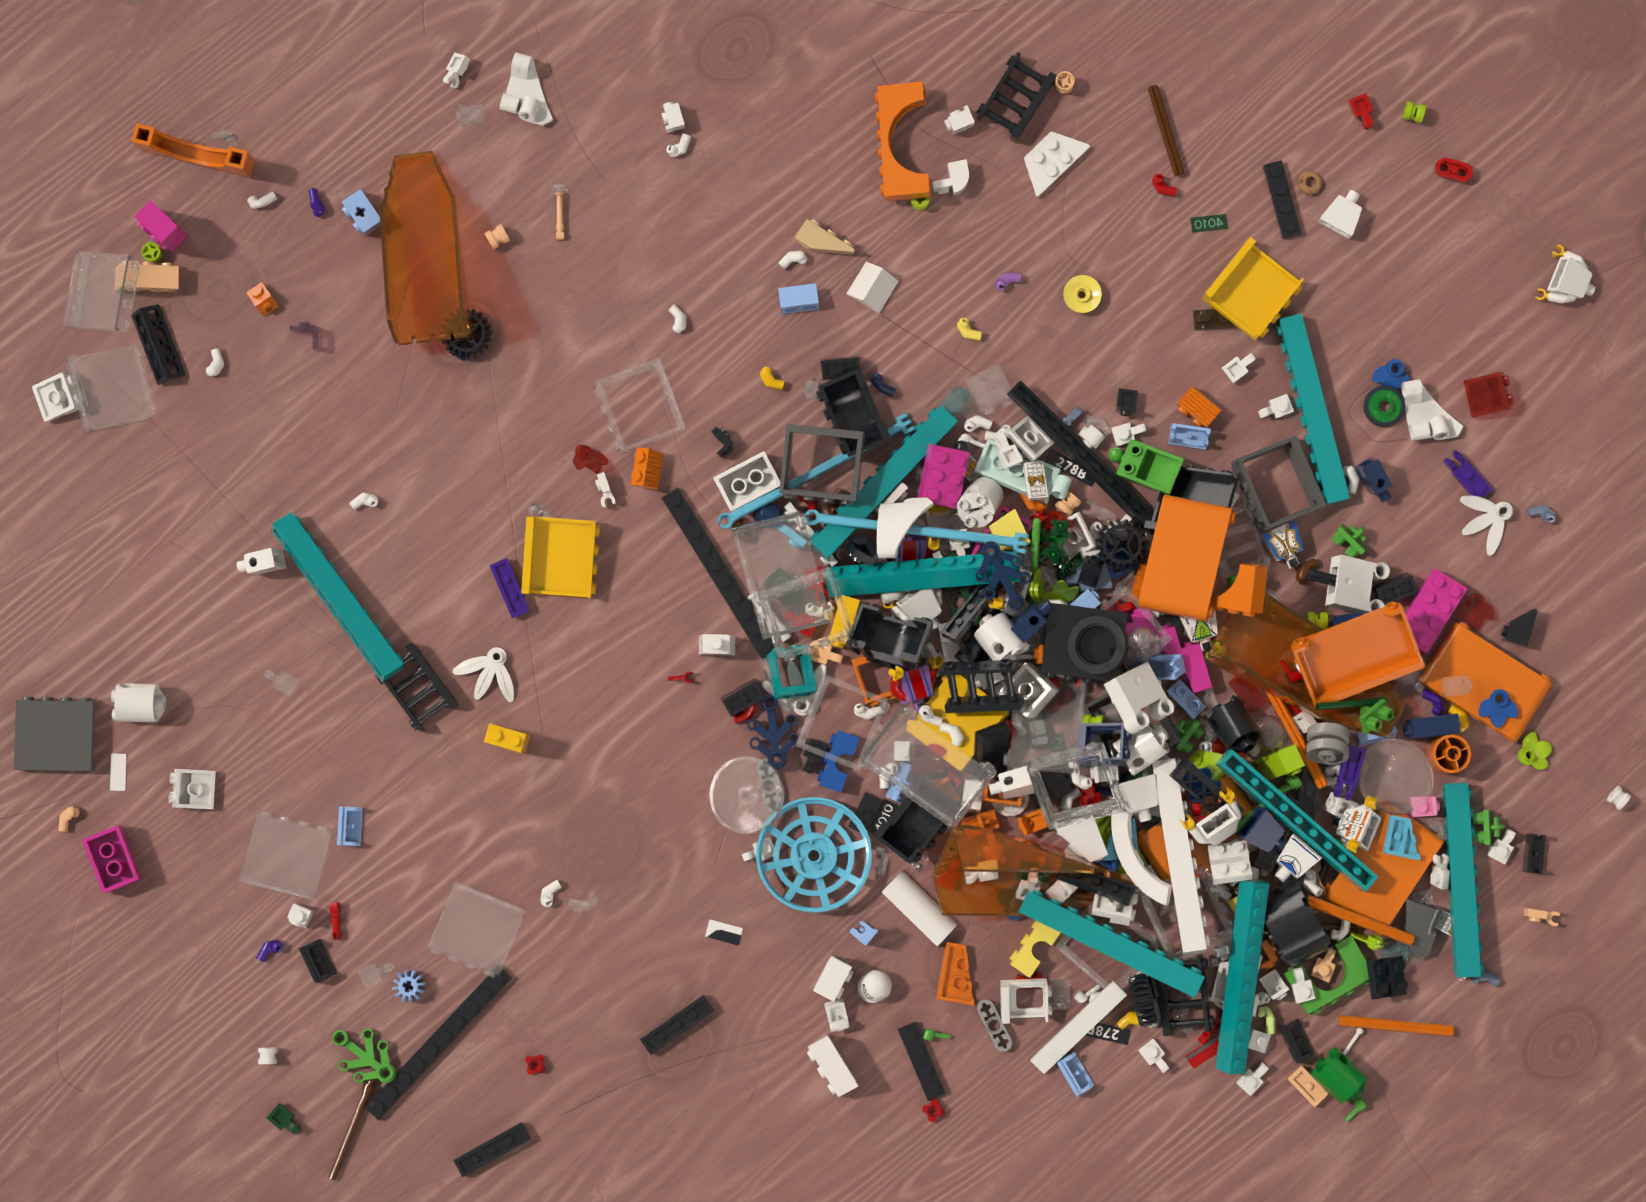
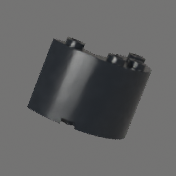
M858 368L819 385V391H816L819 401H823L826 409L823 410L827 421L831 420L832 429L865 432L863 448L865 450L889 440L891 437L871 397L862 370ZM839 438L841 442L839 447L843 455L847 454L849 457L856 454L858 439Z
M861 603L845 645L855 654L860 655L862 653L867 661L893 670H896V666L904 671H909L910 668L916 670L931 633L933 621L927 617H914V620L903 621L893 615H890V617L884 616L879 607L873 603H868V605Z
M921 774L908 789L910 793L887 822L884 820L873 834L876 839L909 864L913 862L917 864L922 858V854L927 849L930 851L934 847L936 837L939 834H944L948 828L946 824L950 817L952 818L958 811L956 807L957 802Z
M1298 881L1267 898L1265 923L1271 932L1268 936L1273 945L1277 943L1280 948L1277 951L1288 967L1295 968L1335 946L1325 927L1323 928L1311 908L1307 896Z

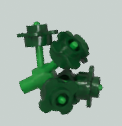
M1053 519L1051 521V535L1046 533L1045 528L1040 527L1039 545L1045 540L1049 541L1050 545L1044 548L1043 551L1039 549L1038 565L1041 564L1045 567L1046 564L1044 562L1048 560V556L1051 562L1054 563L1052 564L1053 568L1064 571L1068 569L1069 565H1072L1069 557L1065 556L1066 551L1062 547L1065 540L1069 539L1068 527L1070 522L1068 520L1058 521ZM1032 529L1029 532L1030 544H1032Z

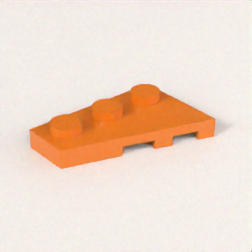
M945 942L936 999L975 1006L966 945Z

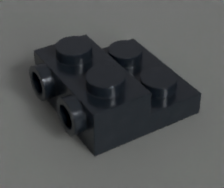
M1061 761L1036 770L1049 803L1073 790L1071 778L1068 774L1064 776L1061 771L1064 768ZM1033 784L1035 793L1030 794L1038 809L1043 806Z
M1391 956L1366 961L1371 1000L1407 994L1408 982L1405 980L1404 975L1406 965L1402 960V956Z

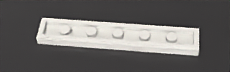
M1113 980L1043 1046L1030 1061L1045 1074L1123 1000L1127 993Z

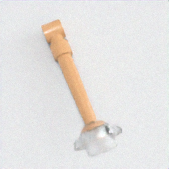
M553 184V188H549V190L557 196L556 240H564L561 196L568 191V188H565L564 184Z

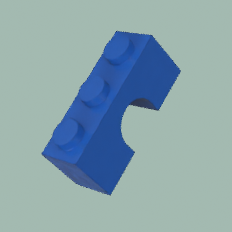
M837 731V734H832L829 744L833 746L831 752H826L823 762L827 764L824 771L820 769L817 781H820L819 786L842 792L847 774L840 772L836 768L835 761L842 754L854 756L859 737Z

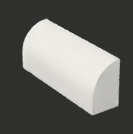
M903 870L882 891L936 946L958 925Z

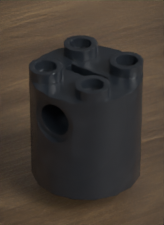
M1237 697L1224 705L1218 704L1212 708L1213 713L1208 720L1209 724L1227 750L1232 749L1237 754L1247 753L1256 746L1262 732Z

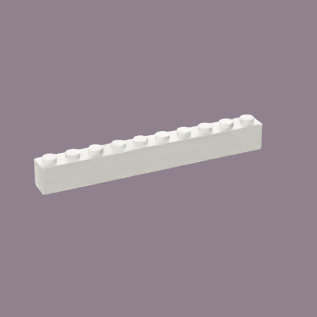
M1175 758L1155 761L1152 763L1156 779L1159 810L1183 955L1207 952L1206 946H1210L1208 934L1204 935L1203 927H1207L1205 915L1201 916L1200 908H1203L1202 896L1197 894L1200 882L1199 877L1194 875L1197 864L1196 858L1191 857V850H1194L1193 840L1188 839L1187 832L1189 829H1185L1180 822V819L1183 822L1188 821L1185 820L1184 815L1185 812H1188L1186 801H1182L1181 794L1185 792L1169 776L1179 764L1176 763Z

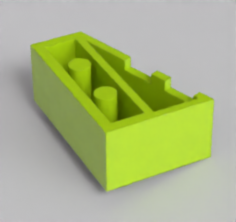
M1295 744L1281 748L1253 761L1257 772L1267 780L1282 775L1292 776L1301 772V767L1305 766Z

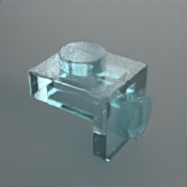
M957 385L938 407H944L955 417L971 397L968 395L967 390Z
M1390 941L1384 944L1382 949L1378 950L1380 958H1385L1399 952L1403 961L1409 960L1407 955H1410L1406 944H1402V942L1392 944Z

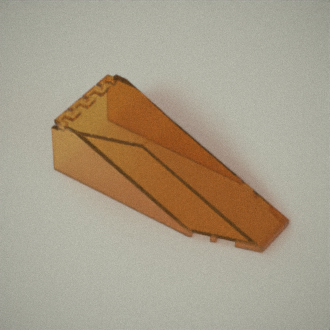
M433 151L396 155L389 172L390 179L388 185L384 188L385 195L382 204H379L386 319L394 343L397 344L399 342V346L413 344V339H416V344L432 342V336H435V341L451 339V334H454V338L468 337V334H471L472 331L455 195L452 193Z
M1267 593L1264 596L1263 613H1255L1254 617L1244 616L1241 611H1239V614H1228L1224 624L1229 627L1222 626L1215 639L1220 644L1213 643L1207 654L1211 663L1323 722L1340 724L1347 727L1348 730L1362 732V724L1359 720L1362 707L1317 711L1303 676L1301 680L1291 682L1287 672L1279 663L1283 659L1292 672L1298 670L1296 667L1297 661L1291 648L1293 641L1297 638L1307 637L1323 630L1322 628ZM1387 683L1339 700L1387 697V706L1393 709L1394 718L1390 722L1383 720L1379 731L1371 730L1368 733L1389 738L1406 705L1396 691L1389 687Z
M960 825L959 827L952 828L933 870L935 874L933 881L941 915L1026 916L1018 912L1023 900L1016 898V891L1021 880L1027 881L1029 872H1038L1045 876V882L1040 885L1039 892L1043 893L1042 898L1048 901L1050 899L1045 895V892L1057 881V873L1093 874L1097 872L1105 877H1111L1124 883L1135 885L1126 873L1020 837L973 825ZM964 872H998L999 879L980 882L978 878L974 883L967 884ZM1093 893L1092 900H1076L1070 896L1060 906L1068 909V906L1076 910L1086 908V912L1091 913L1095 893Z

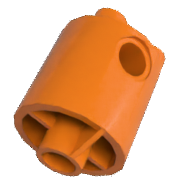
M1453 734L1437 737L1430 742L1426 748V758L1428 764L1435 772L1443 774L1456 773L1465 769L1469 764L1471 750L1467 741L1462 737Z

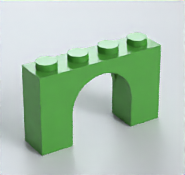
M1348 935L1342 941L1334 943V949L1344 965V977L1341 983L1330 990H1321L1312 983L1316 999L1300 1003L1305 1014L1311 1013V1015H1315L1322 1010L1321 1007L1325 1004L1330 1006L1339 1001L1337 997L1343 994L1345 996L1355 992L1354 988L1360 984L1362 987L1369 984L1366 959L1352 935ZM1302 964L1282 973L1291 989V984L1296 983L1293 969L1302 968L1304 979H1310Z

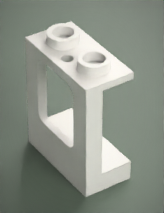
M1047 979L1000 980L1002 1024L1010 1023V1018L1045 1017V1022H1049L1048 1015H1052V1004L1048 1003V997H1052L1051 985L1047 984ZM1041 987L1043 989L1042 1007L1018 1008L1016 1006V990L1018 988Z

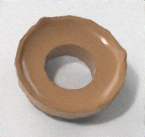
M1314 171L1304 172L1297 181L1298 188L1306 195H1315L1322 188V178ZM1307 178L1315 179L1316 185L1308 187L1305 182Z

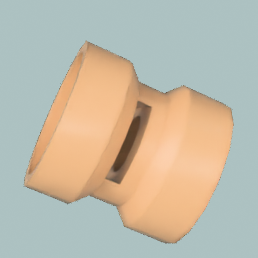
M1067 71L1059 73L1055 80V89L1061 94L1069 93L1075 82L1074 76Z
M501 224L496 226L494 231L489 230L484 233L493 250L498 248L500 243L510 241Z
M1068 491L1065 499L1058 501L1055 507L1064 515L1070 517L1073 509L1078 507L1081 501Z

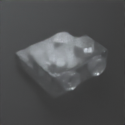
M999 364L964 379L980 415L985 413V416L995 412V408L1002 405L1004 408L1013 404L1012 399L1007 395L1011 390L1010 384L1006 380Z
M955 508L925 516L928 527L952 530L967 528L969 532V528L961 520L958 510ZM932 537L933 541L938 539V537ZM940 538V547L935 552L940 551L941 556L951 553L949 539Z

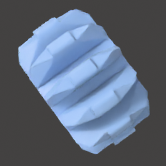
M405 970V977L402 973H398L397 975L401 980H393L398 986L392 987V990L399 989L395 996L403 995L402 1002H405L408 996L411 1003L414 1000L413 996L417 1000L420 999V995L417 992L424 993L425 990L421 989L420 986H424L426 983H419L418 980L422 979L423 976L419 975L415 978V970L412 971L411 976L409 970ZM409 981H411V986H413V990L410 989L409 991H407V987L404 985L405 983H409Z

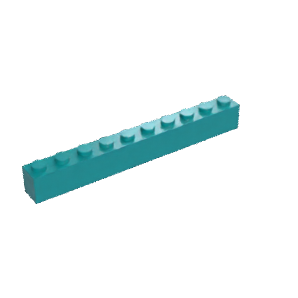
M1302 313L1281 318L1277 321V325H1275L1276 333L1282 339V343H1280L1281 352L1286 354L1287 361L1285 362L1287 373L1290 372L1292 377L1290 386L1297 396L1295 398V405L1297 410L1300 409L1302 417H1299L1301 427L1305 428L1306 431L1304 439L1306 446H1310L1311 454H1309L1311 465H1315V480L1320 484V491L1326 505L1350 499Z
M940 406L938 409L934 407L927 415L929 417L925 423L921 421L914 428L916 432L912 436L907 435L901 442L903 446L899 450L895 448L888 457L890 459L886 464L882 462L875 469L877 473L873 477L869 475L862 483L864 487L859 491L858 502L853 501V505L842 504L836 510L838 512L837 515L867 519L926 457L928 443L937 445L956 425L958 420L944 407ZM823 524L825 528L821 532L817 530L810 537L812 540L810 546L827 561L857 527Z
M290 512L272 524V533L379 679L384 682L401 671L403 667L402 657L393 651L391 642L388 638L382 636L379 626L371 621L366 608L360 606L355 593L350 592L346 587V581L335 572L336 568L333 563L326 560L324 551L320 546L317 547L311 533L304 530L300 518Z
M1010 551L1008 553L1015 555L1017 551ZM982 554L873 563L872 566L861 564L827 567L825 582L829 597H839L841 595L851 596L989 584L995 568L991 561L987 569V579L984 582H978L975 575L982 565L984 559ZM999 558L1002 565L1020 571V566L1013 567L1010 561ZM1014 558L1013 562L1018 564V558ZM983 573L978 574L979 578H985ZM1008 576L1010 582L1019 581V579Z
M1232 749L1227 750L1215 765L1357 889L1367 891L1378 878L1373 871Z
M1448 783L1442 785L1446 855L1449 856L1447 869L1450 870L1448 888L1454 978L1481 977V973L1484 972L1483 961H1480L1482 942H1479L1478 934H1481V924L1477 922L1480 906L1479 903H1476V895H1478L1479 890L1478 884H1475L1474 877L1477 876V865L1473 862V856H1476V847L1472 845V837L1475 835L1474 826H1471L1473 807L1470 806L1469 799L1472 798V789L1468 787V783Z
M1258 879L1239 881L1216 1060V1069L1227 1074H1245L1269 890V883Z
M1035 889L1032 892H1027L1018 912L1187 995L1196 997L1205 978L1201 975V970L1193 966L1191 969L1183 966L1184 962L1176 958L1171 961L1166 958V953L1158 949L1153 952L1148 949L1150 945L1138 941V943L1130 941L1131 936L1123 932L1118 935L1113 932V927L1107 924L1100 926L1095 923L1096 919L1088 915L1083 918L1078 915V910L1068 906V909L1060 906L1061 902L1053 898L1048 901L1042 898L1043 893Z

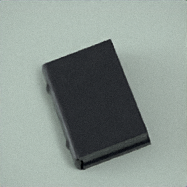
M999 722L975 731L973 776L979 778L981 782L998 776L1000 773L1007 772L1010 726L1007 723Z

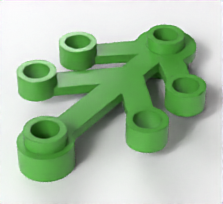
M365 1029L362 1032L366 1052L351 1042L345 1031L338 1030L334 1032L332 1036L334 1044L345 1046L360 1058L351 1061L341 1060L338 1063L339 1070L347 1072L349 1069L371 1066L376 1070L367 1073L361 1071L354 1073L353 1079L356 1083H363L365 1080L379 1079L383 1083H390L395 1079L396 1070L389 1064L388 1050L390 1045L387 1041L381 1040L377 1044L381 1055V1064L375 1060L373 1030ZM367 1031L371 1032L370 1038L365 1037ZM340 1035L344 1036L343 1042L338 1041ZM381 1043H386V1049H380ZM343 1062H346L348 1065L346 1069L341 1068ZM385 1070L390 1071V1075L388 1077H384L383 1072ZM358 1074L363 1076L361 1081L356 1080Z

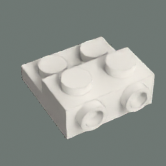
M61 372L32 386L44 422H50L60 416L69 415L83 408L82 403L84 399L82 394L77 392L75 386L77 385V379L71 372Z
M174 769V773L171 772L170 784H173V792L169 793V803H172V807L213 809L216 771Z
M1233 839L1230 843L1221 842L1216 846L1208 845V857L1214 885L1253 880L1246 841Z
M1134 893L1129 906L1095 894L1091 914L1110 918L1111 923L1129 926L1130 921H1134L1136 910L1132 909V907L1137 905L1139 894Z

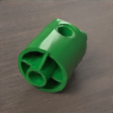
M1334 1046L1327 1053L1328 1056L1325 1059L1322 1057L1316 1062V1067L1310 1072V1075L1340 1104L1347 1100L1355 1101L1365 1090L1367 1075Z

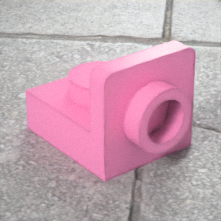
M1436 796L1410 798L1411 817L1437 815V811H1440L1439 800H1436Z

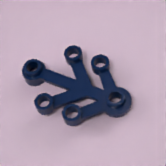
M994 541L985 542L981 548V554L984 559L980 570L975 575L976 580L984 582L987 579V569L991 561L995 569L988 587L984 590V597L986 599H993L995 597V589L1000 578L1009 596V607L1014 610L1020 609L1024 604V597L1020 593L1015 592L1008 576L1019 579L1021 584L1026 585L1030 582L1031 575L1026 571L1021 572L1002 565L999 558L1010 561L1013 567H1019L1023 561L1022 557L1018 554L1013 555L1002 551L999 544ZM989 548L993 549V550H994V553H993V554H989V553L987 552V549H989ZM1018 558L1020 563H1014L1013 559ZM983 573L985 578H979L978 574ZM1026 575L1028 580H1022L1021 576ZM991 590L993 595H988L986 591ZM1017 600L1019 604L1014 605L1012 601Z
M767 695L762 700V707L767 711L769 731L762 727L754 718L748 721L747 728L750 731H756L769 741L772 751L761 744V740L757 737L750 740L749 746L751 749L758 750L768 758V765L778 770L785 766L788 751L799 742L798 734L791 733L785 745L781 749L779 748V741L788 729L796 724L797 718L793 714L787 715L785 722L777 731L774 709L777 707L778 701L775 700V696ZM771 701L773 703V706L768 707L766 705V702ZM789 717H792L794 719V723H789L787 719ZM750 722H755V723H756V727H755V728L750 727L749 723H750ZM795 736L797 741L791 742L790 737ZM752 741H758L759 745L754 747ZM773 758H780V763H775Z

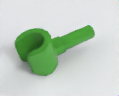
M926 1029L922 1038L931 1042L934 1036L945 1039L951 1038V1034L938 1033L931 1029Z
M1362 1097L1353 1101L1356 1108L1345 1118L1347 1122L1366 1107Z

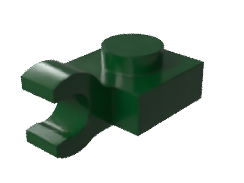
M278 1103L267 1116V1119L280 1131L286 1127L292 1134L297 1135L302 1129L291 1120L295 1115L281 1103Z

